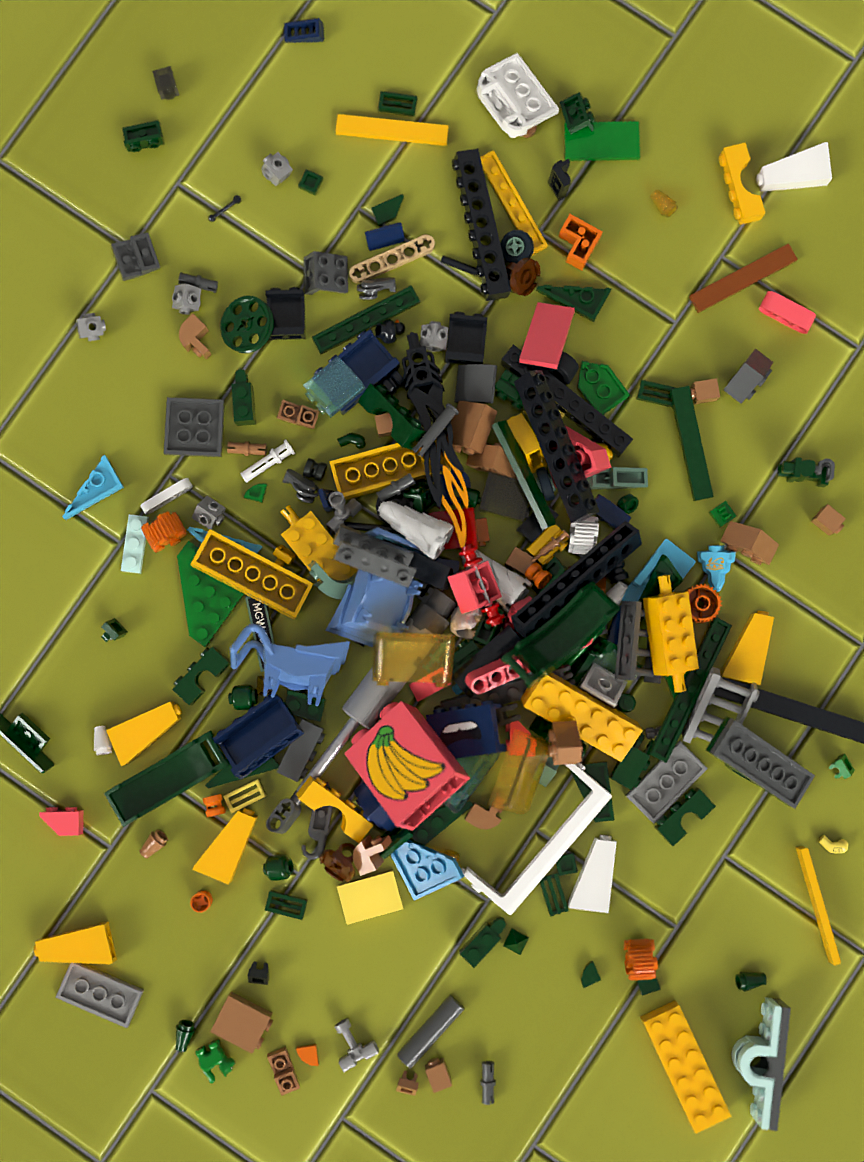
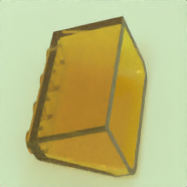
M515 729L489 800V806L516 814H525L529 811L549 756L548 745L550 744L548 741Z

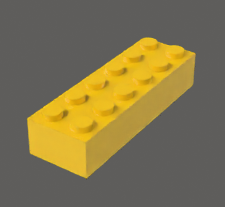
M398 443L329 462L337 491L343 494L345 500L378 492L389 486L393 480L397 481L408 473L411 474L414 481L425 479L424 455L423 457L417 455L420 449L415 453L413 450L401 447ZM441 449V465L447 467L451 472V467L446 462ZM429 457V473L430 477H432L431 462Z
M209 529L191 562V566L293 620L297 617L314 584Z
M552 672L536 682L533 687H527L520 698L525 708L550 722L576 721L581 740L622 762L643 731L637 721Z
M676 1000L641 1016L644 1027L695 1134L730 1118L731 1114Z

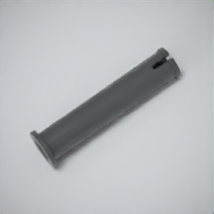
M447 403L445 410L412 450L417 453L422 448L417 455L423 457L424 453L451 419L459 414L458 410Z

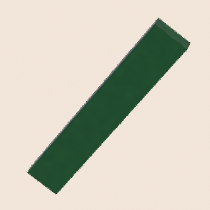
M411 285L312 336V339L322 355L358 336L361 332L374 328L378 323H383L385 320H389L420 304V300Z
M690 386L671 389L669 391L693 501L712 498L714 496Z
M504 420L493 424L492 428L541 528L544 530L557 524L507 421Z

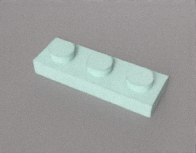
M128 516L121 565L122 572L138 574L142 572L146 537L141 527L149 522V517Z

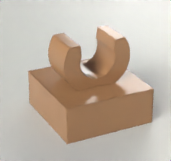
M404 1071L402 1078L398 1081L396 1091L415 1096L419 1085L416 1082L418 1076L415 1073L413 1079L408 1080L406 1078L407 1071Z

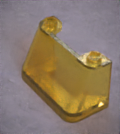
M377 632L373 634L372 682H377V686H389V682L436 683V687H447V684L452 682L455 635Z

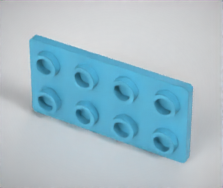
M665 539L630 583L622 601L639 600L661 555L664 554L669 558L682 579L696 561L671 541Z

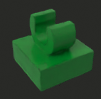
M726 501L709 512L719 528L736 517V514Z
M846 754L838 756L836 761L829 766V769H839V772L834 775L835 778L843 776L846 779L851 777L855 771Z

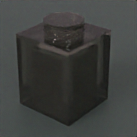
M171 66L153 71L158 93L162 100H170L180 95Z

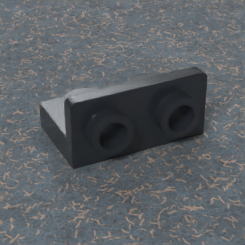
M569 159L556 162L552 167L548 180L549 186L559 201L566 198L571 184L570 176L567 173L570 165Z

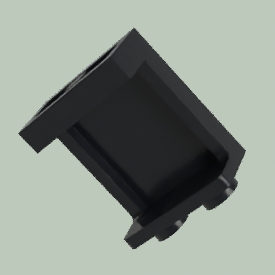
M291 287L289 290H281V288L266 290L267 305L270 307L274 318L273 330L268 340L306 339L304 291L298 287Z
M463 312L450 314L445 363L462 365L483 364L487 317H484L482 314L469 316Z

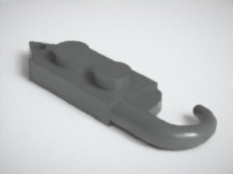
M327 782L326 786H328V789L331 790L329 782ZM322 806L316 810L312 809L308 833L312 839L318 841L317 851L311 854L307 852L305 844L302 845V853L308 859H318L325 850L333 806Z

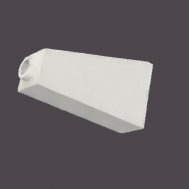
M828 142L763 166L756 176L757 185H760V192L827 186L832 180Z
M600 835V838H594L568 900L569 908L609 913L616 841L612 840V836Z

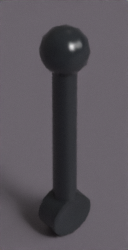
M235 196L228 205L214 215H209L208 220L214 222L216 217L235 203L239 204L241 202L240 196Z

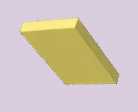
M393 870L337 886L347 925L403 909Z

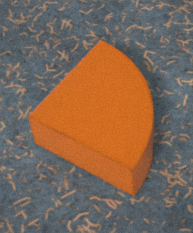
M316 1044L296 1048L297 1054L303 1062L312 1066L319 1065Z

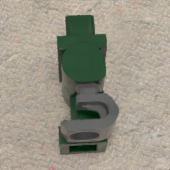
M796 457L791 462L783 461L782 464H779L777 476L787 477V482L791 483L804 480L817 481V487H826L829 481L834 478L835 464L831 459H823L816 465L813 460L802 461V458Z

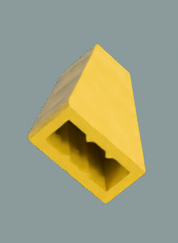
M757 611V613L750 615L720 671L721 677L747 684L755 682L757 685H761L774 617L768 616V612Z
M170 701L106 730L121 766L133 761L181 720L180 715L182 711L178 704Z
M247 808L238 810L197 861L192 870L229 885L233 880L258 816L254 815L255 812Z
M109 921L44 937L37 940L34 945V953L38 957L39 962L112 964L117 960Z

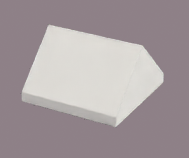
M593 663L579 688L614 708L627 681L615 679V674Z

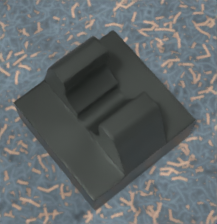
M254 961L248 971V982L268 985V963H264L263 969L259 970L257 969V962Z

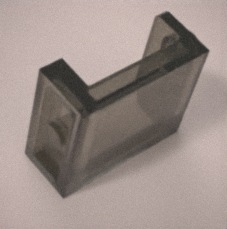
M491 472L488 473L479 507L480 512H490L516 519L523 523L524 518L528 519L531 508L527 507L529 501L518 479Z

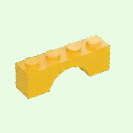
M746 142L724 147L719 155L720 166L725 171L724 181L730 189L729 199L735 207L734 217L736 220L738 219L739 225L761 220L765 215L761 195L748 192L741 183V171L750 162Z
M310 775L296 793L298 799L313 810L322 806H334L341 810V829L357 843H360L373 827V823L363 816V810L359 812L355 809L356 805L349 799L344 801L340 798L341 794L334 788L329 790L325 787L326 783L321 778L317 777L315 779Z

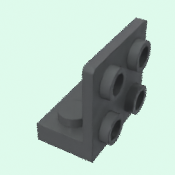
M313 251L305 256V294L312 295L319 290L348 293L347 256Z

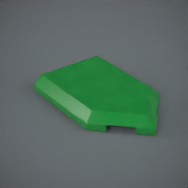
M587 361L581 362L577 387L588 403L602 415H605L630 397V394L609 365L594 364Z

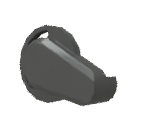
M394 277L366 279L357 285V291L363 292L359 294V298L363 300L375 299L378 297L377 291L387 288L390 289V292H396Z
M287 469L282 482L292 484L293 488L297 491L296 496L299 500L313 503L315 497L319 495L318 486L292 469Z

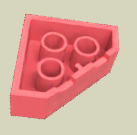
M565 426L586 478L611 468L605 448Z

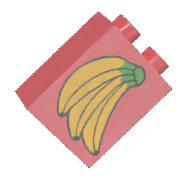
M403 701L399 703L392 702L382 709L379 714L381 720L371 729L364 728L353 736L351 740L353 746L344 754L394 824L413 831L463 786L470 777L417 708Z

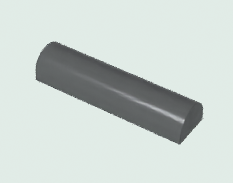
M450 994L397 1053L399 1059L407 1067L412 1068L465 1008Z

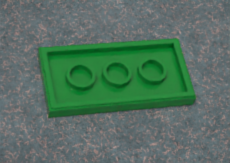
M639 121L594 122V131L591 132L590 128L586 126L573 134H570L566 122L564 123L565 160L640 159Z

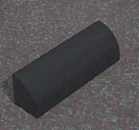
M384 538L382 539V540H384V541H386V542H389V543L394 544V545H396V546L402 547V546H400V545H398V544H396V543H393V542H391V541H389V540H386V539H384ZM412 551L414 556L409 566L417 570L414 577L442 590L449 589L450 583L447 577L453 575V569Z
M508 625L458 669L451 678L471 698L475 693L465 683L467 674L501 659L506 653L515 648L516 644L522 640L521 637ZM494 672L491 678L495 677L497 672ZM476 680L473 686L477 685L479 680Z

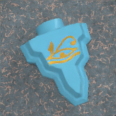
M709 545L707 551H697L698 562L702 563L703 571L708 574V583L710 587H713V590L716 589V592L721 591L725 583V574L730 571L731 563L735 562L736 552L724 550V545Z

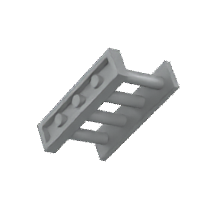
M712 666L682 734L683 741L690 743L692 738L698 737L711 742L714 735L699 730L698 725L700 721L703 722L705 720L720 726L724 719L708 714L706 711L708 704H715L738 713L735 720L742 725L752 702H756L758 699L757 683L752 682L750 689L723 680L720 669ZM722 687L746 696L742 706L715 697V694H713L715 688Z

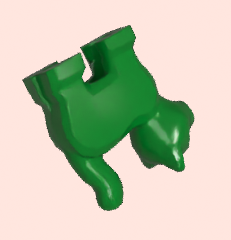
M219 1038L208 1045L211 1050L210 1052L206 1051L205 1046L198 1048L195 1052L199 1060V1066L206 1077H208L209 1083L215 1082V1076L211 1072L213 1067L219 1065L220 1071L224 1077H227V1074L233 1070L235 1060L225 1055L224 1050L220 1046Z

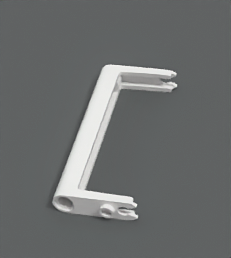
M580 762L577 764H566V766L592 790L504 893L498 892L469 867L466 869L462 867L461 869L464 876L472 883L473 889L478 893L482 891L509 915L514 913L613 797L584 771L586 767Z

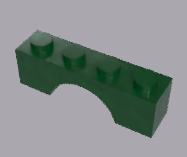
M370 383L358 403L368 413L374 415L389 412L393 424L390 436L401 447L412 450L426 433L421 427L422 423L416 418L409 415L410 411L398 404L399 400L389 395L386 387L381 384L377 386Z

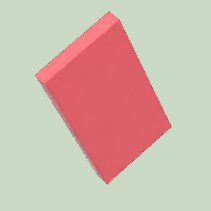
M538 302L519 363L557 369L575 308Z

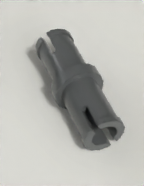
M182 272L179 275L178 284L186 283L213 293L217 291L218 281L202 278L201 275L193 276Z
M408 473L397 481L393 480L389 486L376 493L381 502L396 494H402L401 491L416 483L411 474Z
M485 1061L482 1062L480 1085L482 1086V1103L490 1105V1101L491 1104H494L496 1080L494 1079L493 1061H486V1064Z

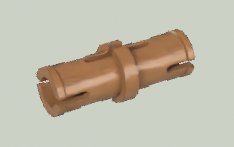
M228 441L227 447H235V449L227 448L228 454L266 456L267 451L259 449H267V444L250 443V441H245V443Z

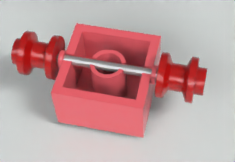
M472 543L461 547L462 551L459 552V555L465 557L466 562L463 565L468 568L447 577L461 614L485 606L481 611L487 613L488 619L485 621L486 624L495 626L502 623V619L505 616L498 612L497 608L500 606V603L493 604V601L502 596L489 562L479 563L483 561L482 557H477L475 551L478 547H473Z

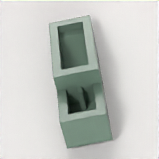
M612 467L586 478L590 489L648 487L647 468Z

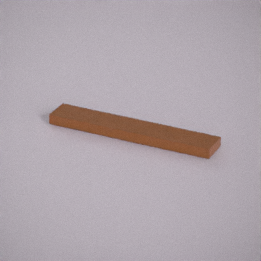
M788 243L693 293L689 298L696 311L700 313L791 265L798 259Z

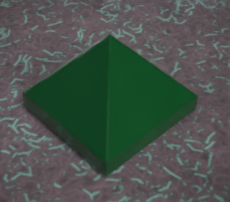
M511 928L503 946L521 955L529 937Z

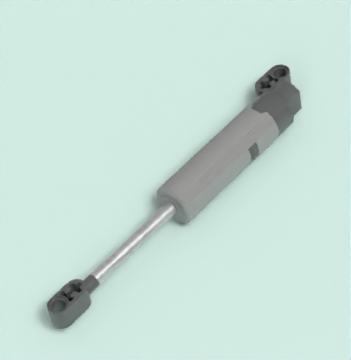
M424 581L421 582L423 586L417 588L421 593L416 595L421 602L405 622V625L409 627L408 630H403L406 637H398L391 641L343 705L342 709L350 716L349 720L291 798L281 800L268 817L266 826L269 831L284 834L289 830L301 813L300 804L302 801L296 795L301 786L310 775L315 779L322 776L360 724L367 729H371L377 723L382 709L392 703L419 664L450 625L447 619L457 604L443 593L444 590L433 586V589L431 584ZM280 820V827L276 829V822Z

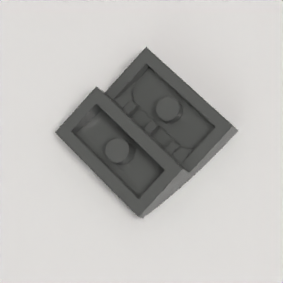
M149 233L130 236V240L111 244L123 281L160 269Z
M487 364L458 365L455 403L459 401L481 404L493 403L497 366Z

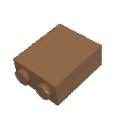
M459 401L456 407L459 414L455 415L451 421L454 452L460 453L462 451L468 455H473L474 453L482 454L498 411L486 404Z
M231 992L210 1032L253 1054L255 1048L259 1050L264 1041V1038L261 1037L264 1030L268 1032L273 1023V1020L270 1019L273 1013Z

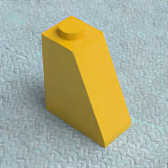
M520 413L509 418L507 423L532 474L536 472V469L546 467L547 462L536 435L523 414Z

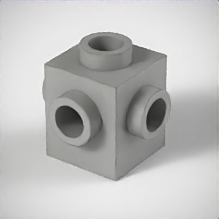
M279 152L274 155L269 154L263 160L264 164L261 168L264 177L270 180L275 187L288 178L293 171L287 158L283 155L281 156Z
M186 283L176 285L172 296V308L179 310V313L185 315L199 311L201 288Z
M95 313L83 314L84 318L76 319L79 339L88 338V341L100 340L99 336L104 335L103 331H106L105 321L101 320L100 316H95ZM89 324L94 325V330L89 329Z
M431 321L430 324L422 325L420 346H425L426 350L431 352L446 350L448 328L442 326L437 321Z
M206 496L197 504L192 518L212 530L216 525L220 526L225 518L223 514L226 508L209 496Z

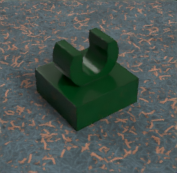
M114 618L102 625L105 633L101 637L105 642H108L109 639L115 641L124 637L128 631Z

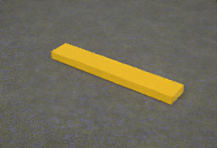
M338 114L336 135L447 146L449 125Z
M492 150L481 156L484 174L515 229L528 233L534 243L532 256L548 248V244L495 151Z
M804 846L796 847L828 962L834 966L839 965L841 960L809 849Z

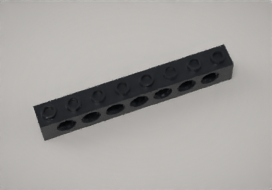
M479 149L458 151L454 159H452V167L457 173L456 185L458 189L460 188L462 194L460 195V202L465 207L464 219L470 229L468 231L469 241L473 242L472 254L478 264L476 267L477 276L481 277L482 281L480 286L481 293L485 295L486 301L508 298L511 293V287ZM464 170H469L472 174H467ZM468 188H474L476 192H472ZM472 205H477L480 210L474 209ZM476 223H482L484 227L481 228ZM481 241H486L488 245H483ZM485 258L491 259L493 263H487ZM489 276H494L497 281H491Z
M513 344L501 359V365L518 377L523 376L529 371L542 370L558 410L565 413L566 417L599 443H605L612 450V453L619 458L633 438L543 367L519 363L522 351Z
M542 370L527 372L514 381L571 523L583 521L600 512L597 502L585 477L582 465L578 460L575 448L569 438L568 431L556 406L553 394L549 389L545 375Z
M624 521L511 617L515 631L526 638L553 618L572 600L581 588L592 581L595 584L642 545L639 530L627 521Z

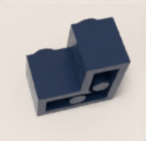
M365 782L353 791L357 797V804L364 811L363 816L369 822L373 821L380 829L384 828L389 832L397 827Z

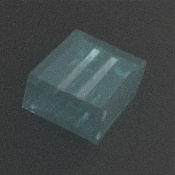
M339 356L303 385L307 391L305 393L307 398L311 402L315 401L317 409L322 414L326 412L330 418L366 389L361 380Z

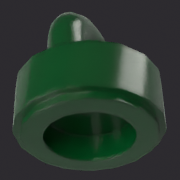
M632 494L624 495L617 502V506L627 514L633 513L639 504L638 498Z

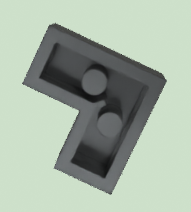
M755 348L726 385L724 391L741 404L745 399L750 400L756 392L754 388L757 385L761 387L772 372L770 367L774 362Z

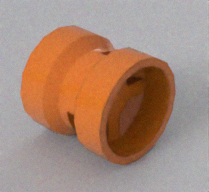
M535 562L526 570L525 577L529 581H533L538 589H542L550 582L552 574L547 570H543L542 566Z
M222 794L202 798L203 804L207 808L205 811L206 817L226 813L225 807L221 803L223 800Z
M201 890L192 896L190 901L191 908L198 913L205 912L212 905L213 897L210 892Z

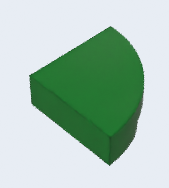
M264 483L254 485L246 491L244 498L263 503L268 485Z

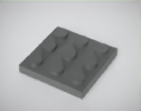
M167 397L164 454L222 457L225 401Z

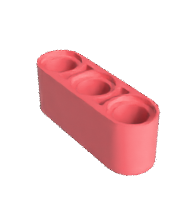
M773 291L766 293L759 306V311L803 334L808 333L816 318L814 312Z

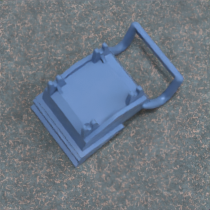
M376 527L365 533L373 537L378 535L384 536L415 549L414 552L424 555L418 547L407 539ZM358 569L354 584L347 586L345 595L326 631L381 650V647L387 648L392 639L406 637L403 630H408L409 627L405 625V622L411 612L414 595L421 593L417 588L419 586L422 587L423 583L413 578L409 587H405Z
M249 624L243 629L230 648L231 668L237 669L250 649L255 648L264 663L263 696L266 697L267 691L271 689V697L274 698L279 685H282L294 691L308 690V705H311L312 698H316L315 706H319L323 690L330 676L339 673L341 664H345L350 641L315 646L297 645L296 648L271 644L266 631L261 625ZM256 632L262 643L255 640L249 641L237 654L250 633Z

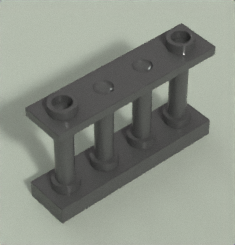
M340 525L333 540V544L339 546L334 560L409 587L417 571L409 566L414 556L412 551L345 525Z
M622 601L615 679L635 681V675L644 676V682L661 684V676L653 674L647 629H640V618L645 617V611L641 609L642 602ZM639 636L647 637L646 649L638 648ZM637 656L646 657L645 668L636 667Z

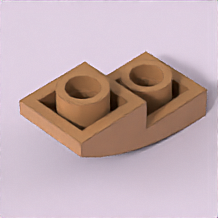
M282 400L276 418L314 429L320 411Z
M284 1047L268 1053L267 1058L274 1072V1079L281 1096L300 1089L287 1048Z

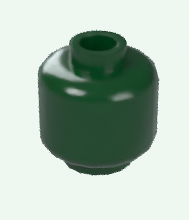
M249 684L234 686L232 692L228 694L229 704H233L234 709L238 711L249 710L258 703L257 690L253 689Z
M285 854L269 856L263 865V872L271 881L286 880L294 870L292 859Z

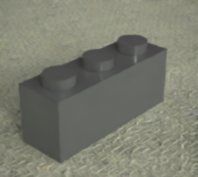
M302 719L299 725L304 734L289 745L277 770V773L296 782H299L300 778L304 780L309 770L306 766L309 761L313 762L317 754L315 748L317 744L321 745L326 735L323 733L324 728L306 719Z

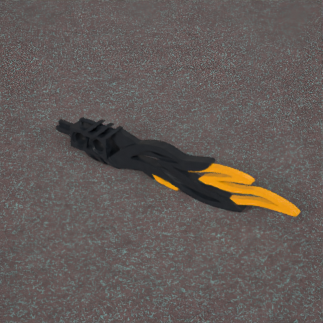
M411 332L407 335L409 349L406 350L407 356L402 359L404 369L403 382H406L405 391L408 390L407 399L414 406L419 416L418 420L422 423L421 427L427 432L432 426L427 409L431 411L437 420L444 411L442 407L445 389L441 384L443 383L439 375L441 372L435 364L433 353L426 352L425 346H420L418 333ZM417 358L422 359V361L419 363L414 362V360ZM421 375H424V376L427 377V378L424 379V380H419V379H418V377L421 376ZM430 389L429 392H428V394H426V393H424V392L422 391V390ZM449 422L446 426L449 443L444 431H442L436 438V445L434 441L425 452L424 468L427 484L436 506L441 510L443 505L453 522L460 547H464L466 543V521L464 512L453 492L451 482L455 486L466 509L469 505L468 494L462 477L464 473L463 466L453 449V429L451 422ZM441 449L446 462L449 464V466L457 476L463 488V491L457 484L450 470L444 465H441ZM429 457H430V462H431V470H432V477H433L434 485H433V483H432V480H431V478H430V473H429ZM440 470L445 478L448 494L460 515L462 532L453 510L442 493Z

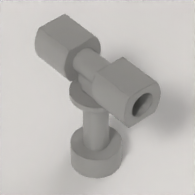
M341 492L331 493L329 503L335 508V516L326 524L327 528L336 535L340 525H345L344 521L349 516L354 517L362 509L361 504L352 498L345 505V498Z
M348 1018L334 1026L338 1034L342 1033L350 1047L347 1051L349 1054L338 1061L343 1072L355 1067L359 1060L363 1058L367 1060L379 1053V1048L374 1040L364 1046L361 1043H356L349 1030L352 1025Z

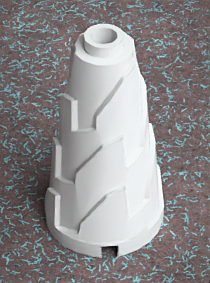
M383 501L378 508L380 517L433 560H436L444 550L443 546L449 542L454 531V526L450 523L392 501Z
M476 550L477 557H482L483 560L479 563L489 562L502 596L496 601L508 613L509 607L512 604L525 598L529 592L526 586L532 587L533 583ZM461 556V558L463 559L462 563L464 564L466 562V559L464 556Z

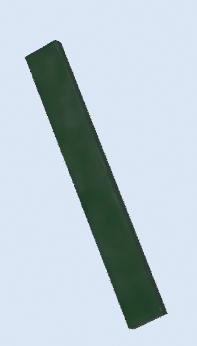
M718 617L713 618L697 650L699 669L686 673L684 679L687 691L676 694L650 748L649 755L664 763L668 762L710 670L732 627L731 624Z

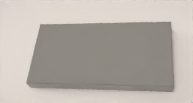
M678 741L668 762L664 763L659 760L641 779L637 788L633 787L625 796L654 824L708 768L681 741Z
M70 963L55 998L128 1028L144 990L83 963Z

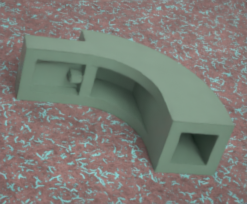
M314 560L308 564L311 569L309 573L316 581L320 579L315 586L326 595L342 600L347 586L354 584L357 575L356 572L346 580H334Z

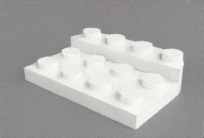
M518 53L485 69L479 78L476 90L479 99L500 128L511 138L527 134L528 129L559 112L557 105Z

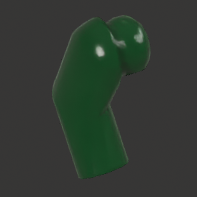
M353 432L337 439L341 447L350 443L356 444L358 449L366 446L365 438Z

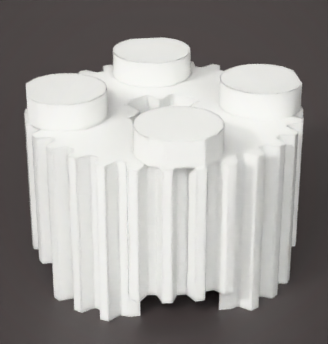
M591 516L583 521L570 524L568 553L585 555L596 546L599 530L598 517Z

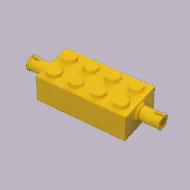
M288 505L285 508L290 513L289 515L284 509L280 512L290 524V527L281 536L309 571L311 569L308 564L313 560L334 580H346L358 571L353 566L334 560L339 546L333 544L334 539L312 511L299 518L291 506Z
M670 575L657 576L660 594L643 598L653 674L658 676L672 675L674 692L687 691L684 674L688 671L699 669L688 592H672Z

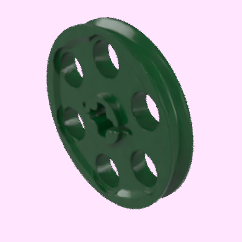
M242 296L237 298L226 308L221 319L220 331L223 341L228 347L240 353H252L259 350L271 336L274 325L272 311L264 301L257 297ZM258 303V309L252 312L253 304ZM242 306L241 313L236 315V308ZM266 317V324L264 326H260L261 319ZM230 323H233V330L228 332V325ZM258 334L259 339L255 344H253L252 338L254 335ZM241 337L242 343L236 347L235 342Z

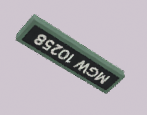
M249 596L245 597L250 623L261 625L266 631L271 644H275L267 605ZM252 632L254 640L262 643L258 634L256 632ZM257 651L260 670L264 672V663Z

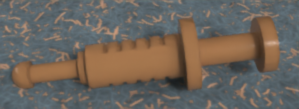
M562 530L564 533L558 538L552 537V541L543 547L540 553L535 558H532L531 561L535 563L538 558L546 556L555 547H560L559 542L565 537H570L568 533Z

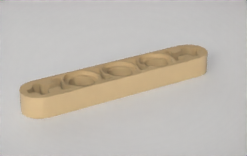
M423 235L351 267L349 271L350 279L352 282L360 284L363 280L375 278L423 257L434 250L435 241L432 236ZM423 241H426L427 243L431 242L429 244V248H426V246H420L423 245ZM415 244H418V247H420L419 253ZM411 247L415 253L412 256H406L404 250ZM395 255L397 262L390 264L387 261V257ZM373 262L380 264L378 271L370 269V265ZM365 266H367L369 275H366ZM358 270L361 273V278L354 276L355 271Z

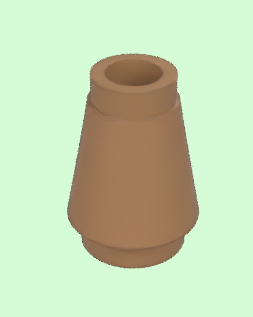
M158 829L155 832H151L140 849V854L148 859L166 846L167 836Z

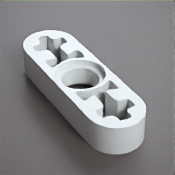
M189 478L182 479L142 503L141 508L145 515L150 514L191 490L193 485Z

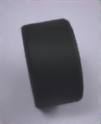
M562 352L557 369L543 368L564 385H567L572 381L579 366L572 356Z

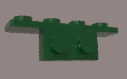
M0 713V735L39 772L44 774L51 769L54 763L41 752L50 738L24 713L18 715L12 724Z

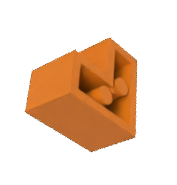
M569 214L563 224L559 238L573 245L566 262L582 271L600 241L603 231L572 214Z

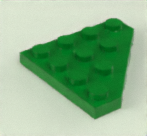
M188 541L177 555L188 631L191 638L207 647L244 596V593L192 567L191 562L199 548Z

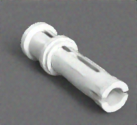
M284 440V443L277 448H272L269 451L270 454L240 473L246 483L275 463L281 464L283 459L291 454H296L287 440ZM263 463H266L264 466H262L261 468L252 473L254 469H256Z

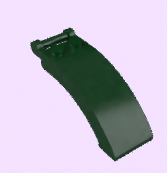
M592 581L581 588L572 600L547 623L518 642L515 648L506 653L501 660L506 665L508 664L525 681V685L528 688H531L536 682L556 670L582 649L614 617L620 607ZM515 657L533 673L532 676L515 661Z
M212 730L104 793L123 827L230 765L217 743L214 742ZM204 741H207L219 762L218 765H215L203 744Z

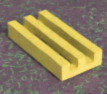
M257 779L223 797L232 814L267 795L263 790V786H261L260 780ZM255 784L258 787L234 800H229V797ZM260 792L261 795L233 808L232 804Z

